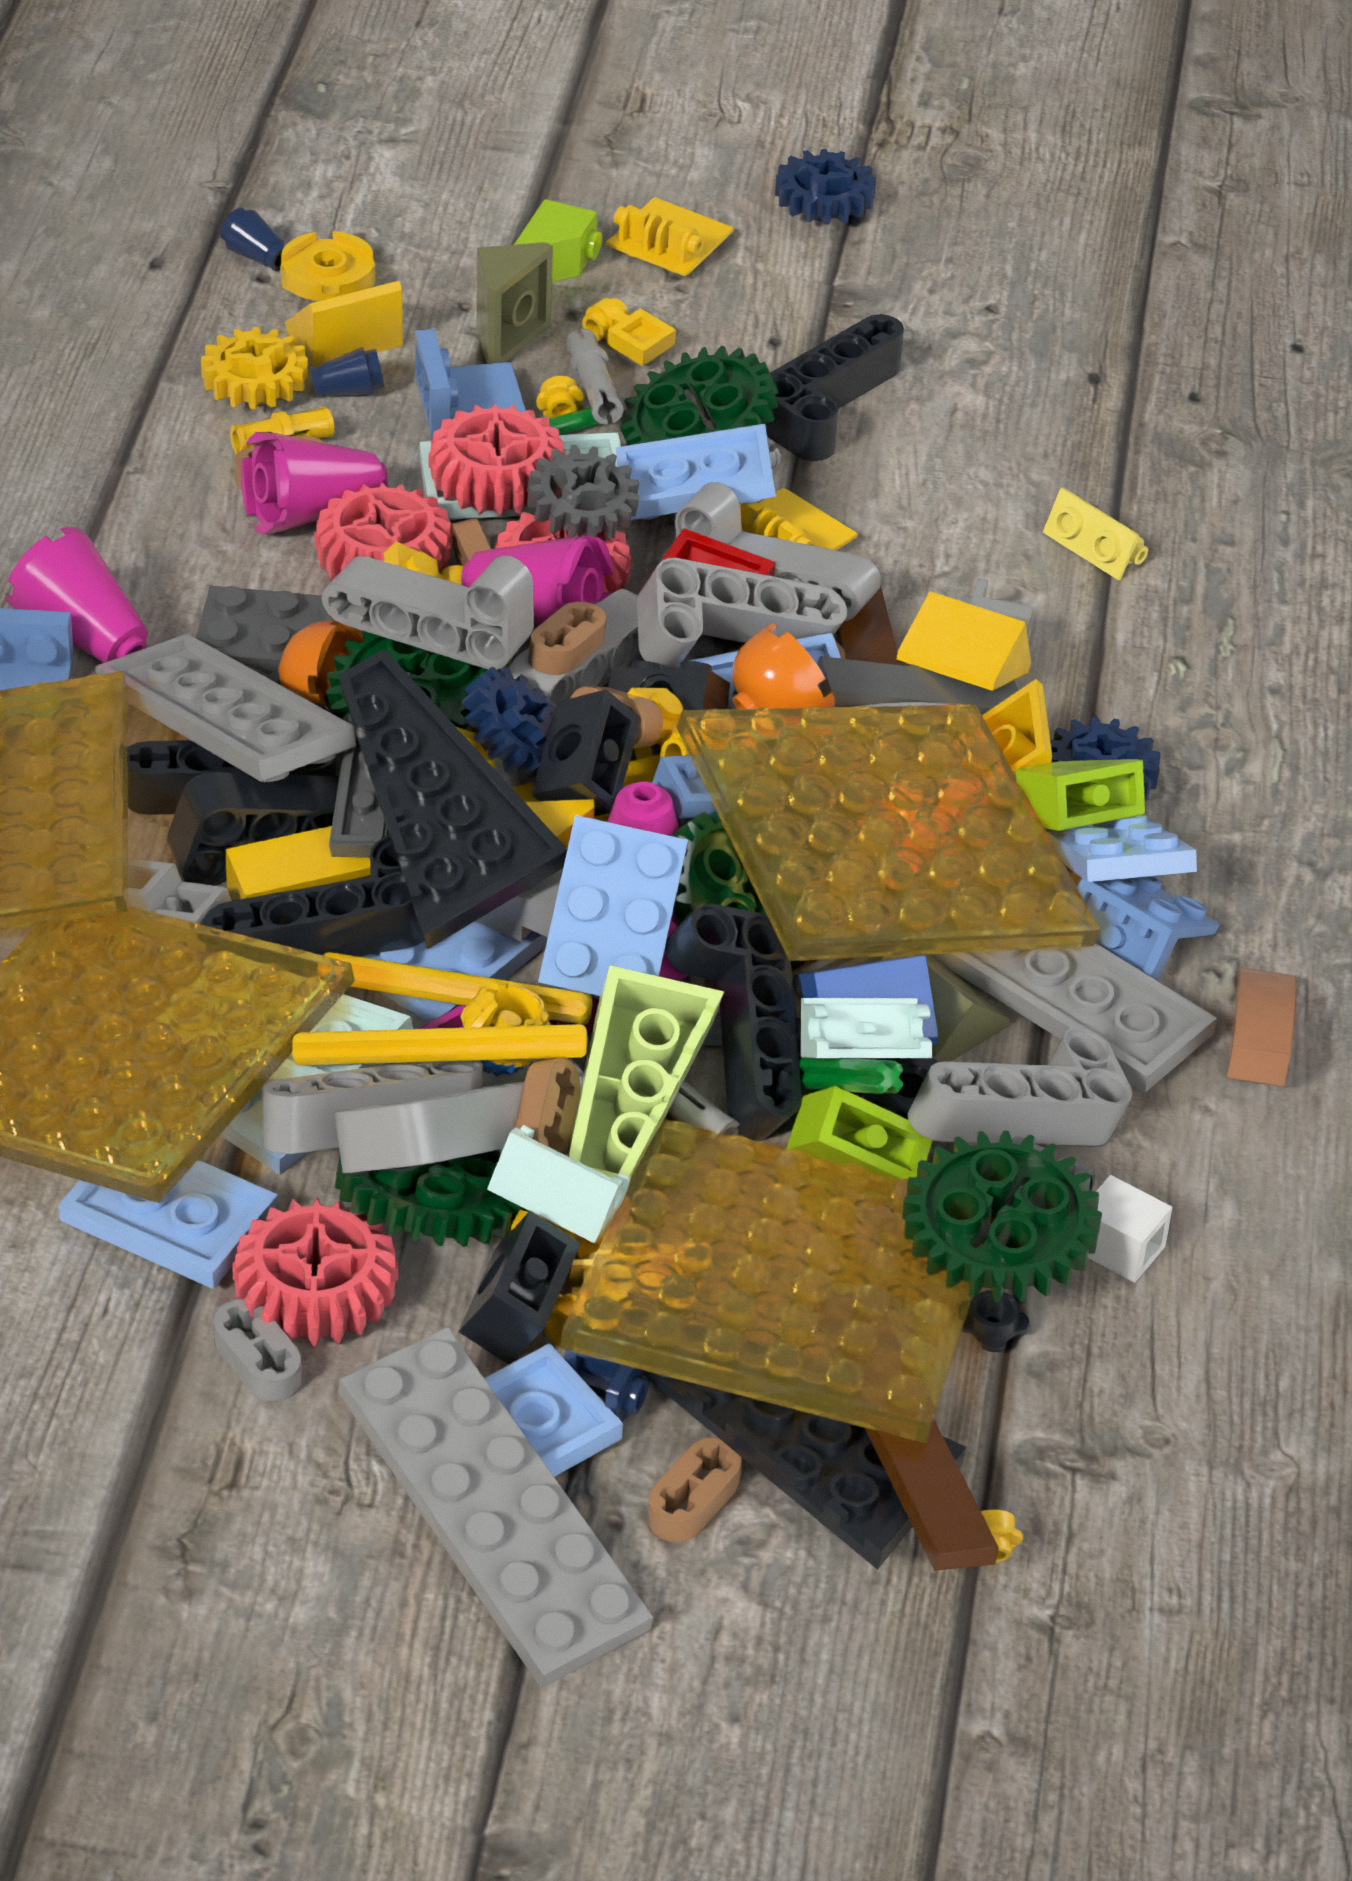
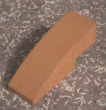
M1240 967L1229 1047L1230 1056L1227 1078L1285 1086L1291 1057L1295 1018V975Z

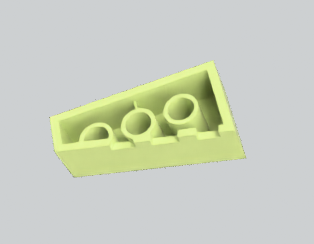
M609 965L598 1003L580 1088L578 1107L566 1156L610 1178L612 1176L617 1178L618 1174L621 1173L631 1178L630 1187L713 1025L724 994L723 991Z

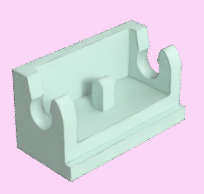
M801 998V1057L932 1058V1041L927 1037H923L922 1032L923 1019L930 1017V1009L926 1004H917L918 998Z
M525 1125L521 1129L515 1127L509 1133L487 1190L596 1243L614 1226L618 1216L617 1213L631 1178L621 1173L618 1174L617 1178L614 1176L610 1178L533 1140V1129Z

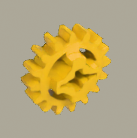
M253 327L251 331L244 332L238 328L234 329V337L216 336L217 345L207 344L205 346V356H201L202 378H204L205 390H214V399L217 401L229 397L232 407H237L241 402H249L251 410H256L258 405L267 404L271 408L276 407L277 398L287 401L293 400V391H303L305 389L304 380L308 379V357H305V347L303 345L295 346V337L292 335L280 339L279 330L277 329L271 330L268 334H261L259 327Z

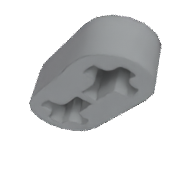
M245 1299L226 1302L218 1308L213 1320L214 1344L219 1354L247 1389L257 1398L266 1401H281L291 1397L298 1391L302 1381L301 1354L298 1348L275 1320L269 1324L262 1321L263 1306L254 1309V1317L252 1318V1316L250 1317V1310L245 1307ZM252 1330V1340H249L244 1332ZM264 1359L272 1367V1369L268 1368L263 1370ZM282 1370H284V1372H281V1373H278V1374L275 1372V1371H282Z

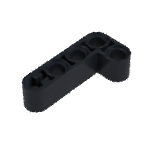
M889 315L869 316L770 372L778 390L776 398L779 407L771 409L775 417L774 421L762 423L765 424L767 437L804 460L822 461L834 454L838 409L899 373L904 334L902 322Z
M312 702L313 704L333 714L332 710L321 703ZM191 740L137 742L128 746L121 756L124 802L131 811L138 814H175L185 785L192 778L202 773H245ZM336 757L329 762L320 764L310 763L289 771V775L336 776Z
M209 772L192 778L185 785L181 793L167 837L168 844L184 881L212 886L219 884L227 876L226 849L332 826L340 776L288 775L278 781L261 782L247 773Z
M390 836L380 839L371 848V877L228 901L211 909L205 916L203 924L217 966L226 957H231L271 971H278L321 963L323 955L327 952L364 956L410 948L422 943L424 939Z
M703 904L697 907L669 935L665 944L666 955L672 966L679 972L693 977L718 981L719 991L724 992L720 1002L728 1115L739 1122L740 1125L737 1126L738 1133L744 1138L752 1141L763 1140L769 1137L798 1111L802 1100L788 936L781 923L766 914L715 904Z

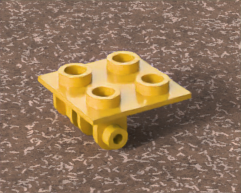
M654 197L642 209L634 205L620 206L617 209L614 223L619 225V230L606 241V246L687 277L734 231V227Z
M784 487L775 492L776 497L766 498L759 503H739L741 526L744 532L836 551L858 536L857 532Z

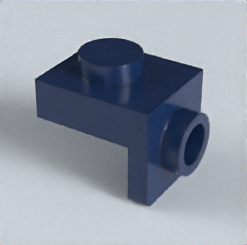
M575 1326L565 1342V1361L597 1396L606 1399L605 1407L609 1408L622 1423L628 1413L636 1415L639 1412L649 1387L648 1379L642 1378L644 1351L621 1343L609 1335L597 1334Z

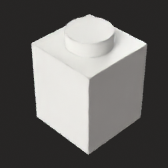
M1110 1175L1096 1191L1099 1192L1098 1211L1102 1212L1095 1254H1088V1258L1135 1283L1166 1246L1172 1206Z

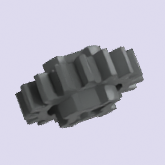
M571 445L570 454L564 455L555 448L551 451L550 461L539 458L536 470L530 472L527 492H529L527 506L536 508L534 517L536 522L551 521L549 532L552 534L564 529L568 531V537L578 536V533L596 537L597 533L602 532L610 539L615 538L617 527L627 530L630 526L631 516H636L640 497L637 495L639 480L630 479L632 468L629 465L616 467L617 455L613 453L606 458L599 457L598 447L592 446L588 454H583L577 445Z

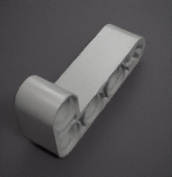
M709 482L705 484L676 514V538L685 528L776 562L773 577L824 586L834 590L842 597L847 607V616L844 621L854 618L880 588V572L875 564L865 557L742 531L738 498L728 486L722 483Z
M505 555L496 557L470 587L371 557L357 556L323 590L321 597L323 607L335 621L343 625L485 669L495 667L498 670L503 668L531 636L534 627L532 575L520 560Z
M680 558L662 560L638 594L636 602L640 654L645 661L659 663L664 668H678L701 634L746 643L765 626L775 623L777 628L774 634L777 637H780L785 632H789L795 639L827 633L834 635L847 616V607L842 597L827 587Z
M622 588L596 604L607 614L604 642L601 647L574 670L561 675H549L539 672L529 664V649L517 656L509 666L514 679L520 674L526 676L528 687L531 690L539 687L542 690V696H545L551 705L555 707L556 702L570 699L572 694L581 687H602L608 683L611 668H630L632 662L642 660L643 657L640 654L638 644L636 603L638 595Z
M1072 1027L1065 1031L1048 1065L946 1061L935 1063L930 1067L907 1115L909 1123L919 1134L931 1140L954 1142L955 1137L959 1136L966 1142L977 1143L978 1132L983 1131L991 1143H999L1002 1132L1009 1131L1011 1140L1015 1136L1025 1139L1028 1135L1034 1136L1035 1144L1050 1145L1053 1143L1055 1145L1099 1146L1105 1144L1110 1139L1133 1093L1106 1039L1088 1028Z
M480 1060L405 1062L268 1082L263 1086V1146L269 1151L284 1154L339 1148L334 1112L403 1103L483 1088V1064Z
M525 1081L403 1103L334 1112L342 1172L352 1173L422 1165L503 1149L509 1133L515 1128Z

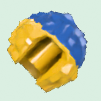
M502 981L491 982L487 987L480 988L470 1003L464 1007L460 1016L463 1023L462 1028L550 1025L549 1014L544 1008L543 1000L532 991L521 988L519 984L510 981L507 984ZM536 1059L480 1061L483 1064L484 1072L488 1074L492 1072L497 1077L502 1074L513 1075V1073H518L519 1070H526Z

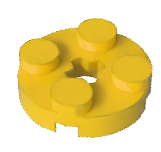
M332 231V239L317 240V232L307 233L291 240L282 250L280 267L281 285L285 290L291 291L302 298L318 302L368 289L375 284L376 270L373 250L367 242L355 235Z

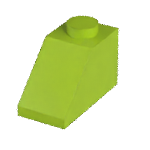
M544 199L514 245L543 242L552 245V283L580 276L590 259L595 260L601 249L602 233L597 231V211Z
M1143 760L1058 761L1016 769L1018 823L1061 831L1145 814Z
M833 1086L803 1096L786 1150L835 1173L907 1187L909 1177H917L919 1161H927L933 1140L922 1136L914 1130L908 1119L837 1086Z

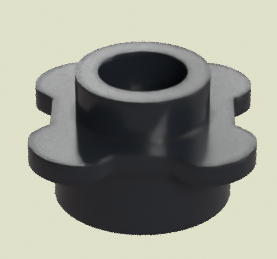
M991 1290L980 1292L972 1299L970 1310H962L956 1317L957 1328L961 1332L971 1333L981 1343L982 1348L988 1352L1003 1351L1006 1347V1342L1015 1335L1027 1333L1030 1324L1028 1316L1019 1312L1018 1303L1011 1295L1004 1292L1001 1301L994 1302Z

